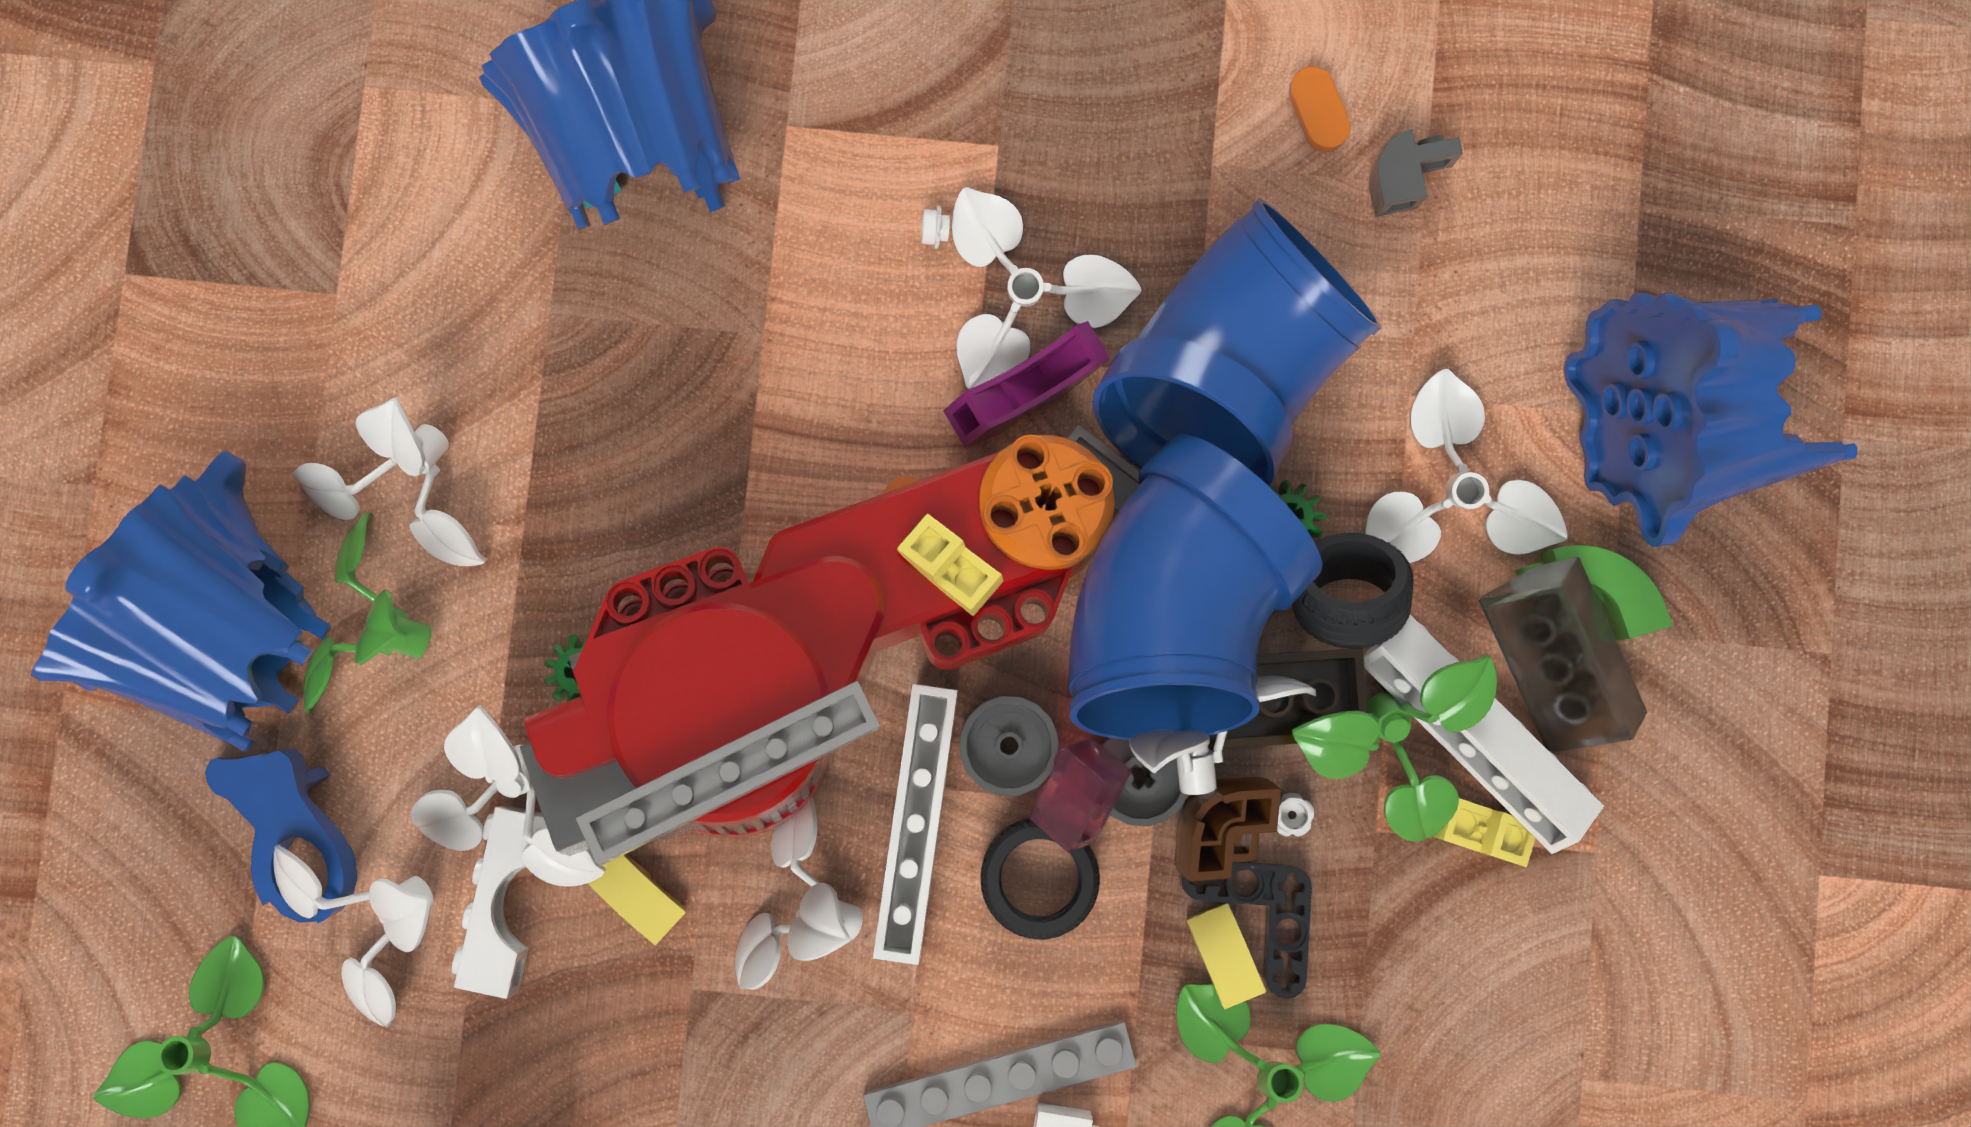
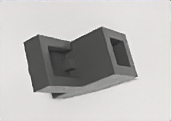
M1410 129L1392 138L1375 161L1370 172L1369 189L1375 217L1418 209L1428 196L1423 173L1453 167L1463 154L1459 137L1444 140L1443 135H1435L1420 140L1416 146L1413 130Z

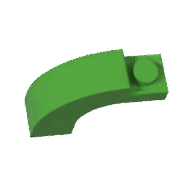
M1574 545L1542 552L1540 556L1545 570L1541 562L1515 570L1518 579L1504 583L1509 599L1525 596L1557 585H1570L1587 591L1597 599L1604 609L1615 641L1632 639L1673 626L1663 597L1652 580L1630 560L1603 548Z

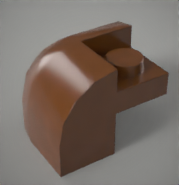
M1263 777L1229 778L1216 780L1217 788L1210 793L1189 795L1182 806L1177 822L1174 865L1188 881L1228 879L1232 875L1233 863L1256 861L1259 833L1277 832L1281 788Z

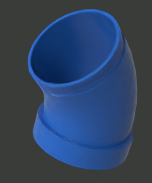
M1258 198L1251 205L1252 208L1242 218H1238L1194 263L1165 298L1137 339L1127 343L1118 351L1094 392L1092 401L1093 411L1102 432L1112 445L1139 469H1142L1172 436L1188 434L1222 449L1270 486L1291 447L1293 440L1292 425L1325 382L1361 348V344L1371 334L1375 335L1382 328L1370 308L1327 259L1287 219L1261 198Z
M1176 434L1139 471L1138 480L1140 485L1123 504L1104 533L1088 566L1076 604L1069 650V692L1072 695L1070 719L1078 728L1095 735L1129 740L1133 735L1158 729H1168L1174 732L1198 730L1207 735H1214L1235 729L1251 721L1260 710L1259 695L1256 692L1258 681L1257 652L1264 627L1274 610H1286L1322 571L1321 556L1312 537L1293 511L1265 482L1241 462L1215 445L1192 435Z

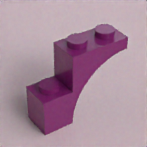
M1086 321L1076 325L1058 340L1019 365L985 383L966 390L946 407L943 412L964 448H967L1002 433L1024 414L1058 401L1108 362L1110 357L1090 323Z

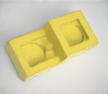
M929 514L921 520L897 548L898 552L921 574L972 616L978 612L1004 581L1002 574L968 550L960 537Z
M1460 798L1453 818L1434 835V838L1524 867L1528 865L1535 837L1513 815Z
M627 854L602 865L606 868L604 874L600 878L588 883L608 905L654 945L686 913L685 907L651 879L650 873Z
M1228 903L1218 904L1185 918L1224 1010L1266 993Z

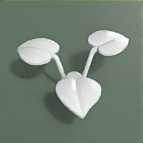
M965 187L961 190L956 200L952 216V234L956 249L966 262L975 267H985L997 256L1011 274L1007 291L1010 299L1013 301L1004 323L994 315L982 314L967 321L960 330L956 345L957 357L963 372L965 385L968 389L985 383L1028 359L1030 353V340L1023 331L1010 327L1020 307L1034 305L1041 298L1043 292L1067 294L1064 300V308L1069 318L1077 324L1088 321L1092 328L1102 327L1114 321L1141 293L1140 285L1125 268L1108 258L1098 255H1082L1069 261L1063 272L1066 286L1043 283L1040 274L1031 268L1018 269L1006 257L1004 252L1016 248L1022 238L1023 221L1019 211L1008 200L1000 196Z
M1443 369L1432 376L1423 385L1414 400L1410 413V426L1415 439L1423 447L1435 448L1444 444L1446 453L1456 467L1457 474L1453 475L1446 484L1445 492L1447 498L1423 509L1420 499L1411 493L1392 492L1377 500L1370 509L1366 520L1365 534L1391 543L1411 563L1430 554L1441 538L1440 527L1429 517L1430 515L1442 509L1450 508L1452 505L1459 508L1475 509L1485 504L1493 509L1485 521L1487 536L1491 543L1503 552L1519 555L1527 554L1564 542L1567 539V530L1561 512L1542 488L1528 481H1508L1500 487L1496 502L1489 496V486L1485 478L1477 473L1468 472L1467 465L1461 461L1454 450L1453 443L1458 445L1467 444L1479 435L1485 422L1483 404L1478 395L1449 369Z
M397 397L379 406L366 409L356 419V428L365 443L378 455L390 458L356 484L346 486L337 471L318 463H305L293 472V477L301 484L303 490L319 508L329 515L343 520L353 519L360 512L359 503L352 495L361 491L396 464L411 476L426 474L415 507V515L419 519L413 520L410 524V530L415 539L428 553L449 564L476 566L483 564L488 559L478 551L471 536L456 519L438 510L426 511L425 505L434 477L440 472L439 467L435 463L447 451L449 442L440 430L428 424L420 425L414 432Z
M1275 675L1258 677L1256 692L1259 695V702L1300 693L1316 696L1315 689L1293 678ZM1168 729L1146 731L1131 736L1129 745L1134 756L1154 774L1165 764L1177 758L1180 792L1189 795L1210 793L1217 788L1214 763L1223 762L1222 749L1227 731L1217 734L1213 750L1208 749L1210 744L1209 735L1198 730L1174 732Z
M481 705L477 706L462 722L451 730L445 739L444 751L451 764L462 774L475 779L485 777L488 783H492L491 786L469 807H466L461 797L453 791L433 790L417 800L411 810L413 824L419 827L420 831L428 838L446 848L457 851L470 850L481 842L484 828L481 821L473 814L477 813L497 790L502 795L510 798L527 793L523 838L529 845L524 848L521 854V859L525 866L539 879L558 886H579L600 878L606 868L597 866L590 849L567 856L556 852L547 826H542L533 833L536 794L520 750L521 745L513 747L505 733Z
M813 797L793 818L774 829L771 841V853L776 866L786 868L790 865L791 870L809 884L811 888L804 894L800 908L795 914L796 919L792 925L782 924L775 927L774 917L769 913L759 914L748 923L738 942L735 957L736 978L740 989L755 990L770 980L779 963L781 954L779 937L783 934L788 933L787 945L790 955L800 961H810L826 956L853 940L861 929L863 922L861 908L838 900L837 892L831 885L820 883L801 866V861L811 855L817 837V814Z
M280 844L274 847V873L277 886L285 902L299 915L311 918L317 914L318 908L326 910L370 900L373 911L379 917L380 923L383 924L385 934L362 957L361 963L351 957L344 961L342 981L351 1002L364 1016L381 1026L389 1027L396 1015L395 997L385 978L378 971L371 968L372 960L389 941L404 952H411L418 947L426 929L430 907H432L434 902L429 886L418 876H413L399 885L390 880L379 878L372 882L368 892L335 899H325L321 896V883L310 867Z

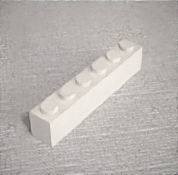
M1409 615L1406 624L1397 635H1394L1393 638L1388 639L1386 642H1382V644L1371 647L1363 656L1364 668L1401 705L1410 702L1414 708L1425 713L1427 712L1420 702L1422 685L1438 669L1459 662L1411 615ZM1495 698L1487 715L1479 723L1467 730L1450 732L1442 726L1439 719L1433 723H1427L1415 718L1551 854L1578 843L1604 807L1589 789L1579 782L1558 761L1556 756L1548 751Z
M912 685L873 959L919 965L921 959L958 690Z

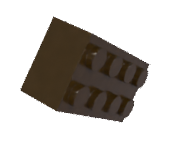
M1363 648L1257 655V677L1275 675L1293 678L1315 689L1316 696L1300 693L1260 702V710L1251 721L1227 731L1223 748L1298 744L1292 735V730L1302 724L1339 712L1361 711L1368 713ZM1217 734L1209 735L1210 744L1208 749L1214 748Z

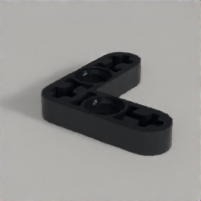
M1236 862L1232 864L1231 878L1224 879L1225 895L1218 894L1221 887L1218 884H1205L1203 892H1196V886L1188 882L1180 873V886L1192 899L1208 902L1267 906L1263 963L1264 982L1272 993L1284 999L1294 998L1303 991L1307 981L1312 893L1311 880L1307 873L1292 865ZM1241 870L1252 871L1257 878L1256 889L1253 893L1245 896L1237 894L1232 883L1234 876ZM1293 873V879L1301 883V889L1293 891L1291 905L1294 907L1301 906L1300 914L1290 910L1276 911L1277 903L1286 906V892L1278 889L1279 881H1286L1288 874ZM1290 918L1297 922L1299 935L1292 943H1280L1275 936L1276 925L1279 921ZM1274 949L1286 953L1298 951L1297 959L1288 956V968L1292 973L1296 974V979L1288 981L1287 988L1282 989L1281 983L1273 979L1274 973H1279L1283 969V958L1280 955L1273 957Z

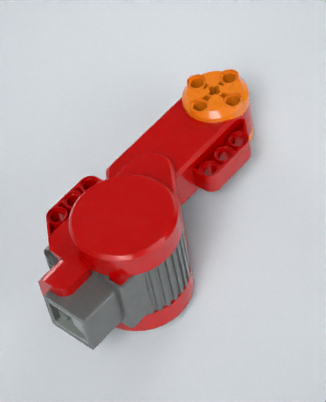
M1023 435L1000 452L779 531L770 539L752 583H748L736 553L729 548L714 547L629 577L612 585L604 598L582 651L569 655L570 664L581 697L524 717L530 743L521 745L520 750L556 852L572 856L589 849L576 821L577 817L858 681L861 687L877 651L919 636L931 664L939 669L949 670L1039 637L1045 633L1055 618L1067 582L1074 579L1086 568L1094 556L1104 533L1112 522L1115 501L1112 475L1108 468L1088 449L1067 438L1051 435ZM927 514L960 537L968 550L1002 574L1003 583L974 616L936 587L897 550L898 546ZM719 563H726L733 567H723L710 571L714 565ZM672 580H684L682 582L664 588L667 585V583ZM632 595L638 596V598L625 603L618 613V606L622 599ZM1026 604L1038 605L1044 612V621L1036 624L1029 623L1022 616L1021 608ZM984 620H994L1001 626L1003 634L998 639H986L980 634L978 624ZM941 636H952L958 641L960 651L953 656H944L937 651L934 642ZM832 752L659 837V839L666 840L690 830L713 837L744 838L762 834L781 826L793 818L815 795L825 777Z

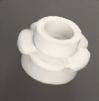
M937 206L936 210L923 209L921 244L934 245V249L939 248L940 241L948 242L950 216L941 215V206Z
M1284 794L1280 800L1277 832L1286 837L1291 834L1298 837L1306 834L1310 830L1311 822L1314 818L1312 804L1308 800H1303L1300 794ZM1290 811H1294L1296 813V817L1294 819L1288 818V813Z

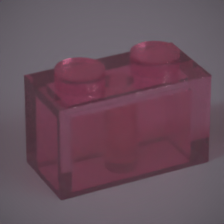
M1093 738L1075 744H1067L1057 753L1053 762L1055 768L1048 782L1038 791L1036 796L1038 802L1030 816V819L1067 853L1096 842L1132 772Z

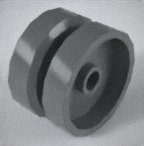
M999 696L982 703L967 718L960 734V757L967 774L981 788L999 796H1019L1037 789L1051 775L1059 756V736L1051 717L1038 704L1022 697ZM1006 737H1013L1018 743L1017 751L1011 755L1003 753L1000 748L1001 741Z
M1106 737L1097 746L1090 761L1089 783L1095 800L1110 816L1128 825L1152 826L1166 821L1183 806L1188 794L1180 792L1177 758L1165 764L1154 774L1134 756L1130 749L1129 740ZM1136 766L1139 768L1143 767L1146 771V779L1139 784L1133 782L1134 776L1130 773Z

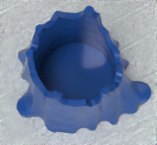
M712 0L574 1L555 10L545 22L519 31L504 39L498 47L490 52L491 60L482 65L484 74L479 76L482 86L505 107L530 138L568 211L572 214L578 230L591 226L583 201L597 208L603 225L617 221L620 217L613 202L614 185L617 175L619 173H626L634 178H641L651 174L653 168L659 163L667 167L674 176H677L684 193L695 191L698 198H704L710 213L725 207L719 192V184L733 183L740 180V176L719 113L701 44L703 31L716 19V10Z
M1636 293L1630 297L1629 301L1611 299L1601 308L1592 311L1586 321V341L1583 350L1570 353L1564 364L1567 386L1579 400L1584 410L1585 422L1579 435V440L1585 455L1584 481L1588 490L1602 492L1613 506L1630 501L1637 512L1640 531L1644 540L1652 547L1675 544L1696 514L1712 505L1731 497L1838 463L1839 461L1855 459L1858 453L1855 443L1845 445L1842 441L1804 443L1797 434L1783 433L1784 423L1791 415V406L1778 394L1777 387L1782 380L1794 372L1796 359L1794 352L1784 345L1782 341L1794 336L1798 329L1797 325L1820 320V307L1816 304L1805 306L1778 303L1777 298L1694 302L1673 293L1660 294L1658 297L1647 293Z
M225 450L215 457L196 481L184 475L170 490L163 485L156 487L141 504L135 506L127 513L104 543L79 561L65 584L66 592L73 596L71 604L50 631L46 647L34 665L31 676L39 681L73 682L87 691L101 689L122 696L224 742L231 743L246 752L255 740L247 736L252 721L244 717L245 713L242 708L275 705L284 712L291 713L299 699L284 690L278 682V674L292 660L303 666L314 653V650L299 642L302 637V630L309 631L318 638L323 639L329 632L331 624L316 615L312 606L304 598V587L286 572L289 565L259 534L244 499L243 487L245 484L246 464L244 460Z

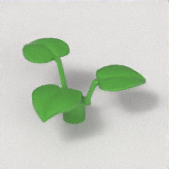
M369 512L363 513L344 538L337 555L334 578L335 582L339 584L345 581L347 585L373 603L367 614L366 624L358 638L357 644H333V638L326 636L314 650L306 668L303 686L304 710L307 714L313 715L312 708L323 694L331 675L333 660L340 653L355 652L354 661L360 665L378 653L391 655L392 651L420 659L430 640L431 626L405 618L406 611L393 606L390 591L383 590L379 595H376L356 579L355 569L363 553L367 521L374 516Z
M1485 655L1475 660L1446 665L1432 673L1422 685L1420 693L1421 705L1427 713L1414 708L1410 702L1401 705L1390 693L1383 692L1374 695L1368 700V713L1345 711L1326 715L1296 727L1292 730V735L1311 767L1318 774L1330 779L1346 778L1358 773L1368 763L1369 750L1375 751L1379 748V737L1385 741H1390L1409 777L1411 785H1400L1387 793L1384 801L1386 821L1391 829L1401 838L1412 842L1424 841L1426 838H1431L1437 834L1453 818L1458 808L1459 797L1453 784L1444 777L1433 775L1421 781L1418 780V776L1401 744V741L1410 732V716L1427 723H1433L1439 719L1442 726L1450 732H1459L1475 726L1487 715L1494 702L1497 689L1494 663L1488 655Z
M231 936L215 946L198 966L189 987L191 1007L197 1013L212 1014L211 1018L198 1027H191L188 1036L170 1037L163 1043L142 1041L129 1047L117 1059L105 1081L94 1093L93 1099L97 1103L117 1114L128 1117H157L172 1109L181 1097L182 1086L176 1075L200 1072L201 1074H211L240 1082L249 1087L241 1092L235 1103L234 1114L238 1127H307L310 1115L309 1092L303 1077L293 1067L277 1062L268 1063L259 1071L256 1079H253L251 1076L216 1067L209 1063L211 1047L202 1038V1034L218 1024L222 1015L231 1019H239L248 1015L259 1004L265 989V977L261 965L239 937Z
M1186 984L1181 988L1176 1005L1177 1028L1182 1042L1188 1051L1202 1061L1218 1063L1227 1055L1231 1048L1236 1054L1259 1069L1257 1085L1261 1093L1266 1096V1101L1250 1112L1245 1122L1235 1116H1224L1210 1127H1267L1261 1124H1254V1122L1269 1109H1275L1278 1101L1289 1103L1296 1100L1302 1093L1303 1084L1309 1093L1323 1101L1337 1102L1344 1100L1360 1087L1368 1071L1381 1054L1374 1044L1353 1030L1333 1024H1318L1309 1027L1297 1038L1295 1050L1301 1064L1294 1067L1277 1061L1266 1063L1236 1042L1247 1035L1251 1025L1250 1009L1246 1001L1224 1010L1213 984Z

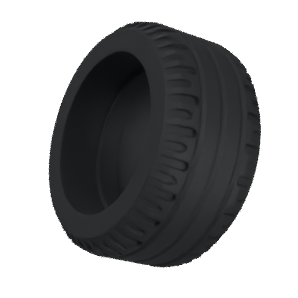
M1342 533L1317 540L1315 544L1321 556L1322 571L1292 603L1293 612L1300 626L1309 635H1313V638L1319 639L1321 642L1333 645L1334 647L1348 649L1373 647L1397 635L1409 618L1414 586L1413 572L1404 554L1383 539L1361 533ZM1357 579L1377 586L1384 594L1368 601L1348 602L1330 597L1322 592L1320 588L1336 580Z
M1034 817L1009 825L993 839L983 858L980 881L982 895L987 908L1004 928L1024 938L1045 940L1065 935L1078 927L1086 919L1094 907L1098 896L1100 873L1093 850L1074 828L1055 819ZM1033 839H1046L1063 846L1073 857L1078 870V885L1071 901L1062 910L1047 916H1032L1016 909L1005 896L1001 884V872L1007 856L1018 845Z

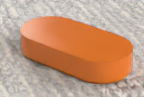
M1309 66L1299 70L1290 84L1289 98L1304 135L1314 149L1321 152L1335 151L1346 141L1350 133V121L1330 74L1320 67Z

